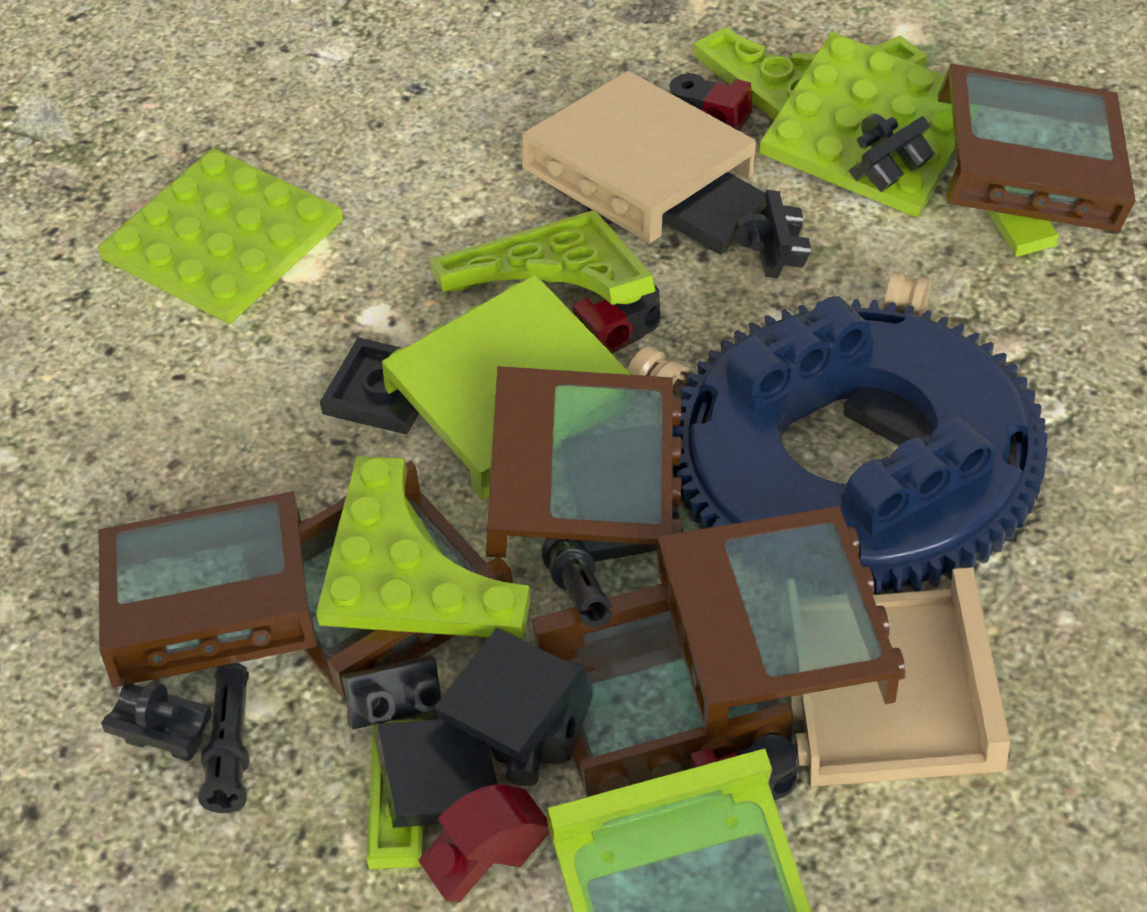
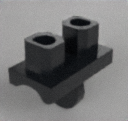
M873 113L861 123L863 135L857 138V142L862 149L868 146L872 148L862 155L860 163L849 170L850 174L856 182L867 176L882 193L904 175L893 159L895 156L899 155L909 170L914 172L935 155L923 136L929 129L930 124L924 116H921L893 134V131L898 128V122L895 118L890 117L885 120L879 114Z
M767 189L764 195L766 200L765 208L759 214H756L754 211L746 212L744 217L735 224L734 235L737 243L742 247L760 252L765 277L778 278L783 266L803 268L811 253L809 238L798 237L803 226L801 208L783 205L780 191Z
M431 655L389 665L387 663L377 664L371 669L342 675V683L347 699L348 726L353 730L435 711L434 707L441 699L437 660Z
M125 682L115 707L104 717L101 725L105 733L122 737L127 744L141 748L149 745L170 751L172 757L190 761L203 741L202 732L212 713L208 705L168 694L167 688L163 684L150 682L145 687Z

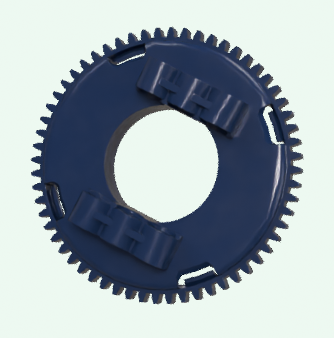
M832 296L824 299L822 302H817L816 307L812 311H808L804 305H799V314L792 316L786 309L781 310V320L778 321L766 315L765 326L762 328L751 322L749 323L748 336L736 330L734 332V344L722 340L720 342L721 353L710 350L708 352V362H698V374L690 373L688 376L689 386H682L680 425L679 427L672 426V436L681 437V457L679 466H672L674 477H681V495L684 507L690 510L693 522L700 523L701 529L839 506L846 525H853L856 530L859 542L861 565H868L871 570L874 594L880 595L882 589L891 588L894 593H901V587L908 585L917 592L921 589V582L928 581L934 588H937L940 584L941 575L944 574L952 581L953 569L974 567L976 560L987 563L991 551L1001 552L1005 540H1013L1017 528L1024 526L1027 515L1032 513L1035 500L1038 499L1046 467L1048 434L1044 432L1045 418H1040L1041 404H1034L1036 394L1034 390H1026L1028 379L1026 377H1017L1018 366L1016 364L1006 366L1007 355L1005 353L993 356L994 343L989 342L979 346L980 334L978 332L965 337V325L959 324L951 329L948 327V317L944 316L935 322L931 320V311L927 310L921 316L914 315V306L911 305L905 309L904 313L896 312L895 302H891L886 310H880L877 300H872L869 308H861L858 299H854L850 306L840 296ZM859 387L877 388L905 398L921 410L934 430L931 436L926 435L907 440L892 453L890 458L887 456L883 459H874L866 462L850 476L846 484L823 479L805 470L791 458L781 442V438L790 424L836 400L848 399ZM708 412L707 421L705 424H702V421L706 413ZM1015 434L1017 440L1014 465H1010L1007 462L1010 453L1011 435ZM827 526L734 541L726 544L729 558L732 559L741 554L742 566L746 569L755 563L758 564V574L760 577H764L770 571L776 573L778 585L789 578L795 580L797 591L806 583L814 585L816 595L819 594L822 587L832 588L836 598H838L841 590H843L832 558L812 554L809 559L803 557L804 548L811 544L827 546Z

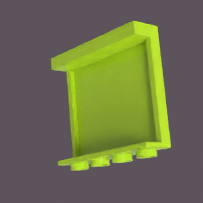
M536 274L521 283L512 284L503 293L489 301L473 306L466 314L445 326L436 327L427 336L406 348L397 349L382 361L384 385L387 393L390 394L399 389L470 470L471 489L482 501L488 498L490 493L497 366L632 375ZM571 387L557 388L555 390L552 459L562 453L561 442L587 438L636 409V392Z

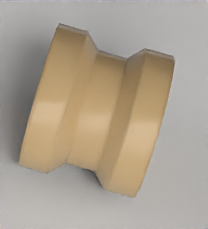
M893 271L888 282L883 310H886L891 302H895L896 312L904 313L905 309L911 305L914 306V315L921 316L927 310L931 291V279L919 277L916 280L907 279L904 273Z

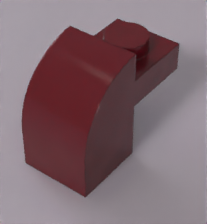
M501 784L477 789L460 798L439 816L438 820L445 829L418 861L445 901L460 903L493 863L521 867L549 835L547 817L526 789Z

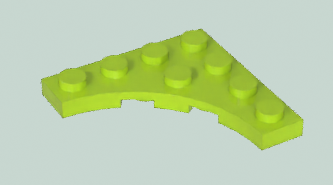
M726 26L693 43L694 57L730 86L735 79L751 82L752 103L773 120H775L816 54L796 52L792 53L791 58L766 53V46L750 41ZM900 35L872 46L919 66L927 67V55Z
M595 210L429 259L432 276L443 292L463 291L475 284L493 281L528 279L535 274L540 280H545L549 283L565 282L587 288L604 297L611 305L634 303L641 296L656 292L653 275Z
M356 456L316 611L319 626L490 637L493 631L499 628L523 640L531 601L529 585L507 583L484 577L455 564L443 556L420 533L408 511L405 502L407 476L405 459Z

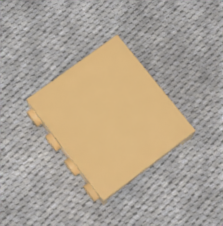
M626 71L523 132L522 168L650 244L661 236L663 213L731 169L747 178L752 177L756 140L638 75Z
M974 567L953 569L951 589L873 595L876 606L883 605L887 612L890 628L888 638L892 648L898 647L904 658L906 674L905 679L899 680L895 703H884L877 681L789 697L792 721L801 720L803 733L795 734L798 766H808L811 787L1006 771L1010 737ZM787 582V603L777 605L780 635L789 634L791 645L783 646L785 675L869 660L846 597L797 601L795 582Z

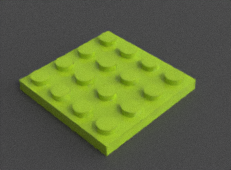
M831 31L761 140L759 154L919 218L956 153L951 104L938 102L937 98L945 75ZM970 107L971 125L980 111L978 108ZM873 113L879 114L885 120L893 117L898 122V128L893 131V134H895L921 116H924L930 127L923 136L935 153L925 165L911 172L900 156H895L893 159L904 175L882 193L867 176L856 182L849 170L860 163L862 155L872 148L868 146L862 149L857 142V138L863 135L861 130L863 119Z
M211 148L98 246L101 259L231 324L343 221L341 207L222 151Z

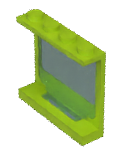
M766 749L547 808V825L572 911L811 912L768 784L772 767Z

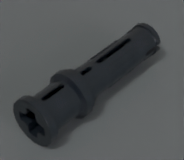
M546 538L542 544L541 557L546 567L550 570L552 580L558 587L568 591L584 624L589 627H599L606 624L612 617L613 612L609 610V608H613L612 603L606 597L594 576L595 562L586 550L583 540ZM564 542H568L570 547H567Z
M240 663L227 664L216 669L211 742L206 745L201 754V763L206 771L205 782L198 791V801L204 809L215 813L238 811L245 806L247 801V791L242 784L243 772L248 768L250 762L249 751L243 745L249 671Z

